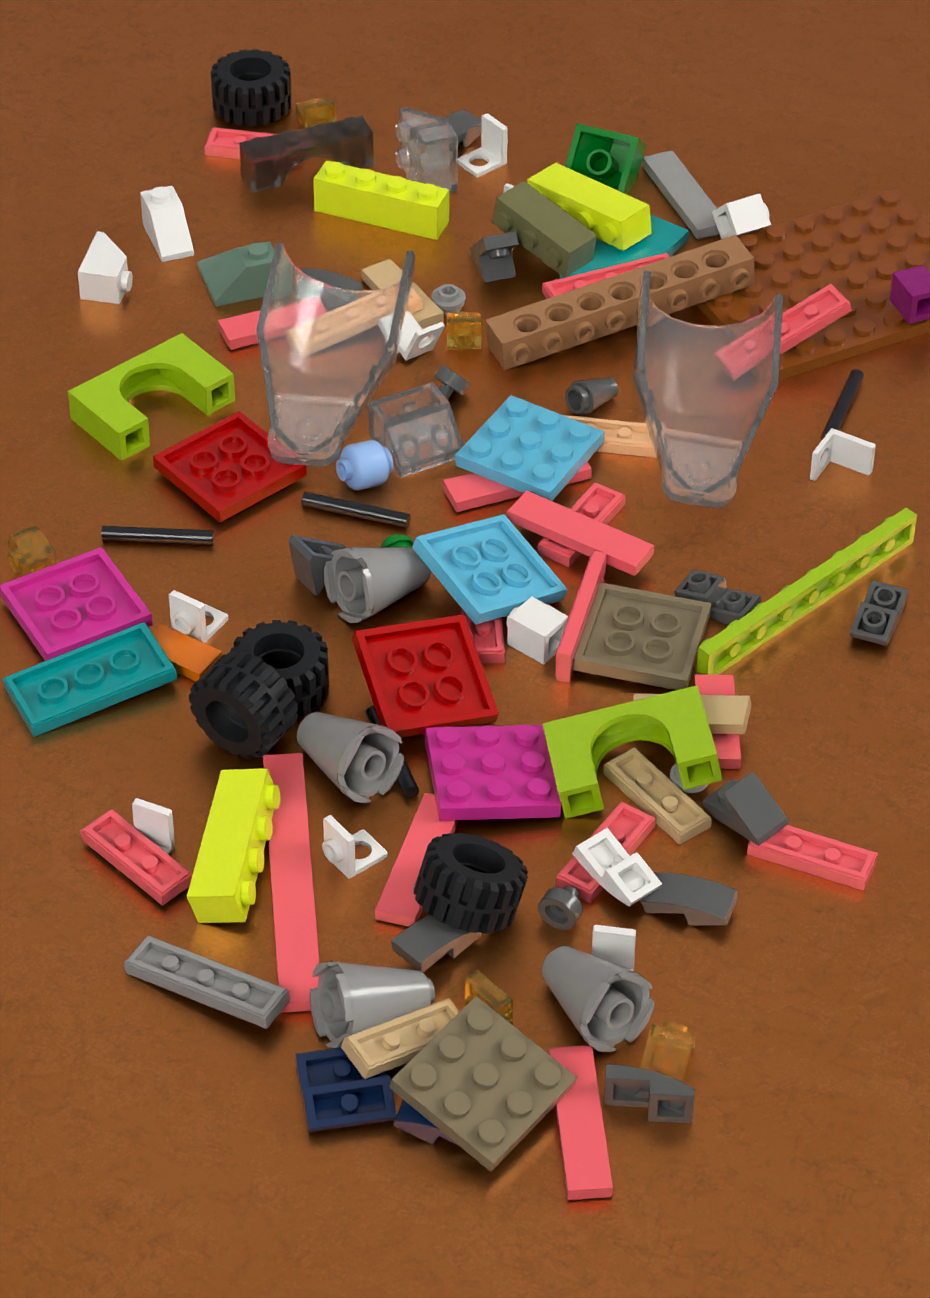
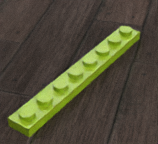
M904 508L893 517H887L881 525L869 533L862 534L857 541L845 549L835 552L830 559L818 567L811 568L805 576L791 585H786L778 594L766 602L759 603L741 619L732 621L726 629L714 637L704 640L697 650L696 674L719 675L912 544L917 514L908 508Z

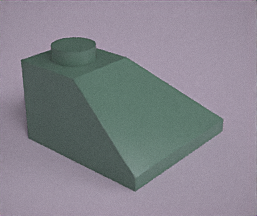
M270 241L238 247L197 262V268L215 307L281 293L280 261Z

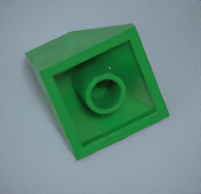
M577 123L565 167L624 194H628L638 177L646 145L638 137Z

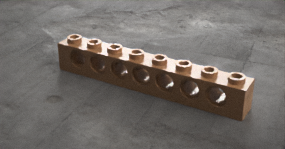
M736 235L486 319L488 347L504 371L754 285V257Z

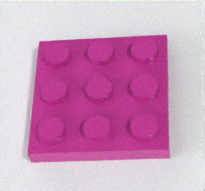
M102 547L0 585V597L45 661L142 622H145L148 627L153 625L151 612Z
M543 725L425 728L424 740L439 821L560 817L561 801Z

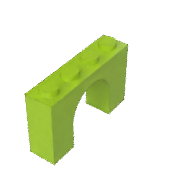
M181 333L69 390L70 418L118 459L123 461L150 446L148 418L128 402L129 400L145 392L170 391L183 396L208 416L235 401L234 373Z
M698 685L542 723L565 819L604 810L597 781L598 766L604 756L612 749L632 741H651L667 748L676 761L683 790L722 781L718 755Z

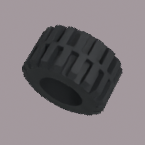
M257 49L239 50V52H231L226 57L219 58L217 63L213 64L211 71L213 110L216 111L218 117L225 118V121L228 123L253 127L278 121L281 119V116H285L289 112V108L292 105L291 73L289 64L281 56Z
M272 620V623L269 624L265 622L256 624L255 629H246L243 631V637L235 639L234 647L231 648L230 652L236 651L240 653L242 651L249 653L252 657L257 656L267 665L270 664L286 680V685L293 691L295 696L293 700L298 706L297 716L305 717L311 714V709H318L322 705V699H326L328 695L329 665L328 647L326 642H322V636L318 632H312V628L305 624L299 626L296 621L289 620L287 623H283L281 620Z
M231 651L227 655L221 656L192 686L189 701L192 704L190 706L191 712L196 717L195 721L220 748L228 750L237 757L241 755L245 759H253L254 757L258 759L263 757L293 726L298 717L296 714L298 706L293 700L295 697L293 691L288 688L286 680L275 671L276 669L270 664L264 663L261 658L257 656L252 657L247 652L241 651L237 653L236 651Z
M466 833L442 834V837L436 836L427 846L414 887L415 899L419 905L423 906L422 909L427 914L434 916V919L450 927L472 933L481 932L487 934L493 933V931L500 932L505 930L506 926H510L513 923L528 879V870L518 856L495 841Z

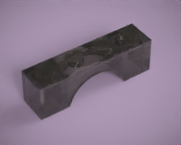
M363 116L348 117L336 122L316 124L313 127L288 130L281 134L256 137L252 140L239 142L241 176L251 193L282 186L287 174L293 167L313 157H326L335 162L356 168L374 166V136Z

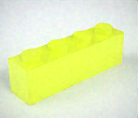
M327 160L313 178L314 211L434 240H438L449 223V189Z
M558 163L552 164L527 179L529 185L595 233L597 239L622 251L652 234L649 204Z
M268 768L221 770L187 893V899L198 923L246 922L249 907L254 905L256 901L255 884L258 873H261L264 869V848L266 841H269L272 837V817L274 809L279 808L281 800L280 789L278 785H274Z

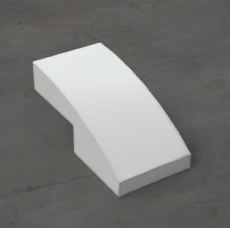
M608 828L577 845L572 853L584 869L604 889L627 906L633 905L659 889L662 885L661 881L639 853L636 852L629 856Z

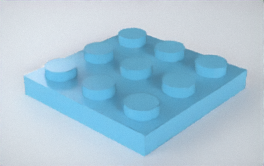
M511 395L455 454V466L524 493L527 490L552 501L604 443V431Z
M505 514L417 536L412 546L413 550L475 625L508 616L515 607H520L531 596L545 604L562 601L568 590Z

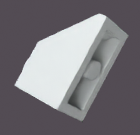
M173 186L156 187L152 190L140 192L143 226L161 261L167 262L194 256V249L183 206Z
M97 231L78 270L80 299L120 304L125 292L131 290L133 274L132 271H128L127 256L104 232Z

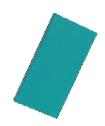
M650 214L652 234L624 251L599 239L596 240L592 261L567 277L667 253L671 257L689 240V230Z
M142 622L4 677L2 680L4 688L33 737H36L177 679V673L146 623Z

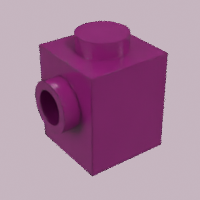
M924 265L893 273L890 301L909 324L930 319V272Z

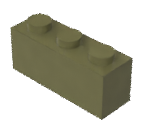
M522 181L496 198L492 223L505 233L516 231L519 244L564 278L592 261L597 235L527 182Z

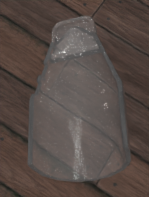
M276 242L256 332L271 421L268 448L273 459L277 462L327 466L338 459L342 445L397 362L416 261L414 251L406 252L402 277L398 283L380 290L354 291L332 287L310 278L294 266L285 251L283 243Z
M644 270L640 283L633 384L662 473V490L667 497L677 502L711 508L725 507L732 501L735 495L738 470L778 387L783 295L776 294L773 301L762 314L745 322L723 326L695 325L672 318L654 305L649 297L651 271Z

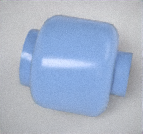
M367 440L345 446L341 452L340 459L336 463V470L342 481H345L351 489L359 491L385 484L389 474L393 471V459L387 447L382 446L376 440Z

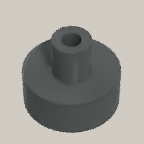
M443 365L440 366L434 375V378L442 383L435 395L444 402L448 401L453 392L464 396L471 385L464 378Z
M565 886L563 889H548L538 904V912L542 919L560 930L573 928L580 918L583 908L578 900V891L571 886Z

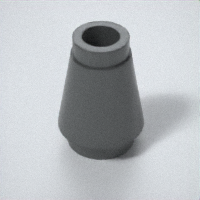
M611 377L575 381L565 392L566 404L573 413L588 415L607 401L616 397L618 385Z

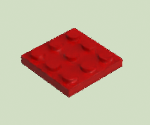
M240 411L153 456L154 468L219 522L230 518L307 476L306 464Z
M464 614L356 630L354 632L352 641L380 725L392 729L400 737L425 734V728L468 727L496 722L499 712Z

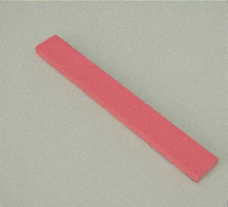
M303 753L264 755L263 768H268L274 785H278L281 796L279 808L274 809L272 817L273 832L271 839L268 841L278 986L288 989L290 1001L280 1013L311 1011L310 989L318 988L319 976L312 977V974L320 962Z

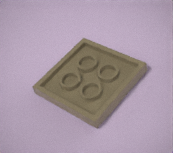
M600 582L573 658V670L674 690L688 688L697 660V650L702 643L711 615L712 603Z
M475 996L391 1079L389 1088L491 1172L573 1088L577 1077L480 998Z

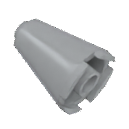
M344 547L334 550L331 553L334 555L332 560L326 561L324 583L330 602H337L342 609V612H339L338 615L349 623H358L367 620L427 583L431 570L412 547Z
M321 712L309 714L299 725L297 731L298 744L337 788L354 802H371L372 800L368 798L376 793L385 794L398 778L403 765L404 755L399 752L398 742L402 743L401 737L392 729L378 724Z
M569 946L556 948L544 960L542 966L544 981L584 1041L597 1051L613 1052L618 1050L614 1045L624 1039L629 1043L632 1042L648 1024L654 1009V1000L650 998L649 990H653L651 983L642 975Z
M336 961L319 963L315 967L312 977L319 976L318 988L310 989L311 1013L319 1037L328 1036L331 1041L325 1044L328 1048H341L345 1037L427 1007L433 1003L435 998L434 985L422 971Z

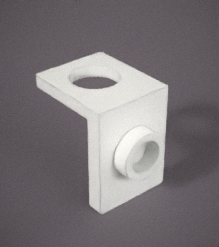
M488 113L482 115L481 148L458 158L457 164L476 178L507 164V127ZM475 159H483L488 163L484 166H474L470 162Z
M408 311L384 320L381 328L403 358L409 360L432 351L445 325L443 322L422 329Z
M831 428L813 451L810 479L815 481L830 461L870 475L873 471L876 445Z
M175 590L169 594L172 629L206 643L228 621V614ZM205 615L213 619V622L206 626Z
M136 798L132 803L134 827L170 855L175 849L172 810Z
M331 815L323 818L324 842L322 843L324 855L348 879L387 858V851L364 829L351 835ZM355 846H367L371 850V854L364 859H355Z
M594 925L592 955L633 971L636 930Z

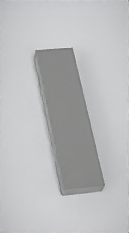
M673 150L643 157L642 167L696 239L718 235L719 231L712 214L717 209Z
M149 935L124 962L125 971L129 975L265 1029L270 1026L290 1001L288 989Z

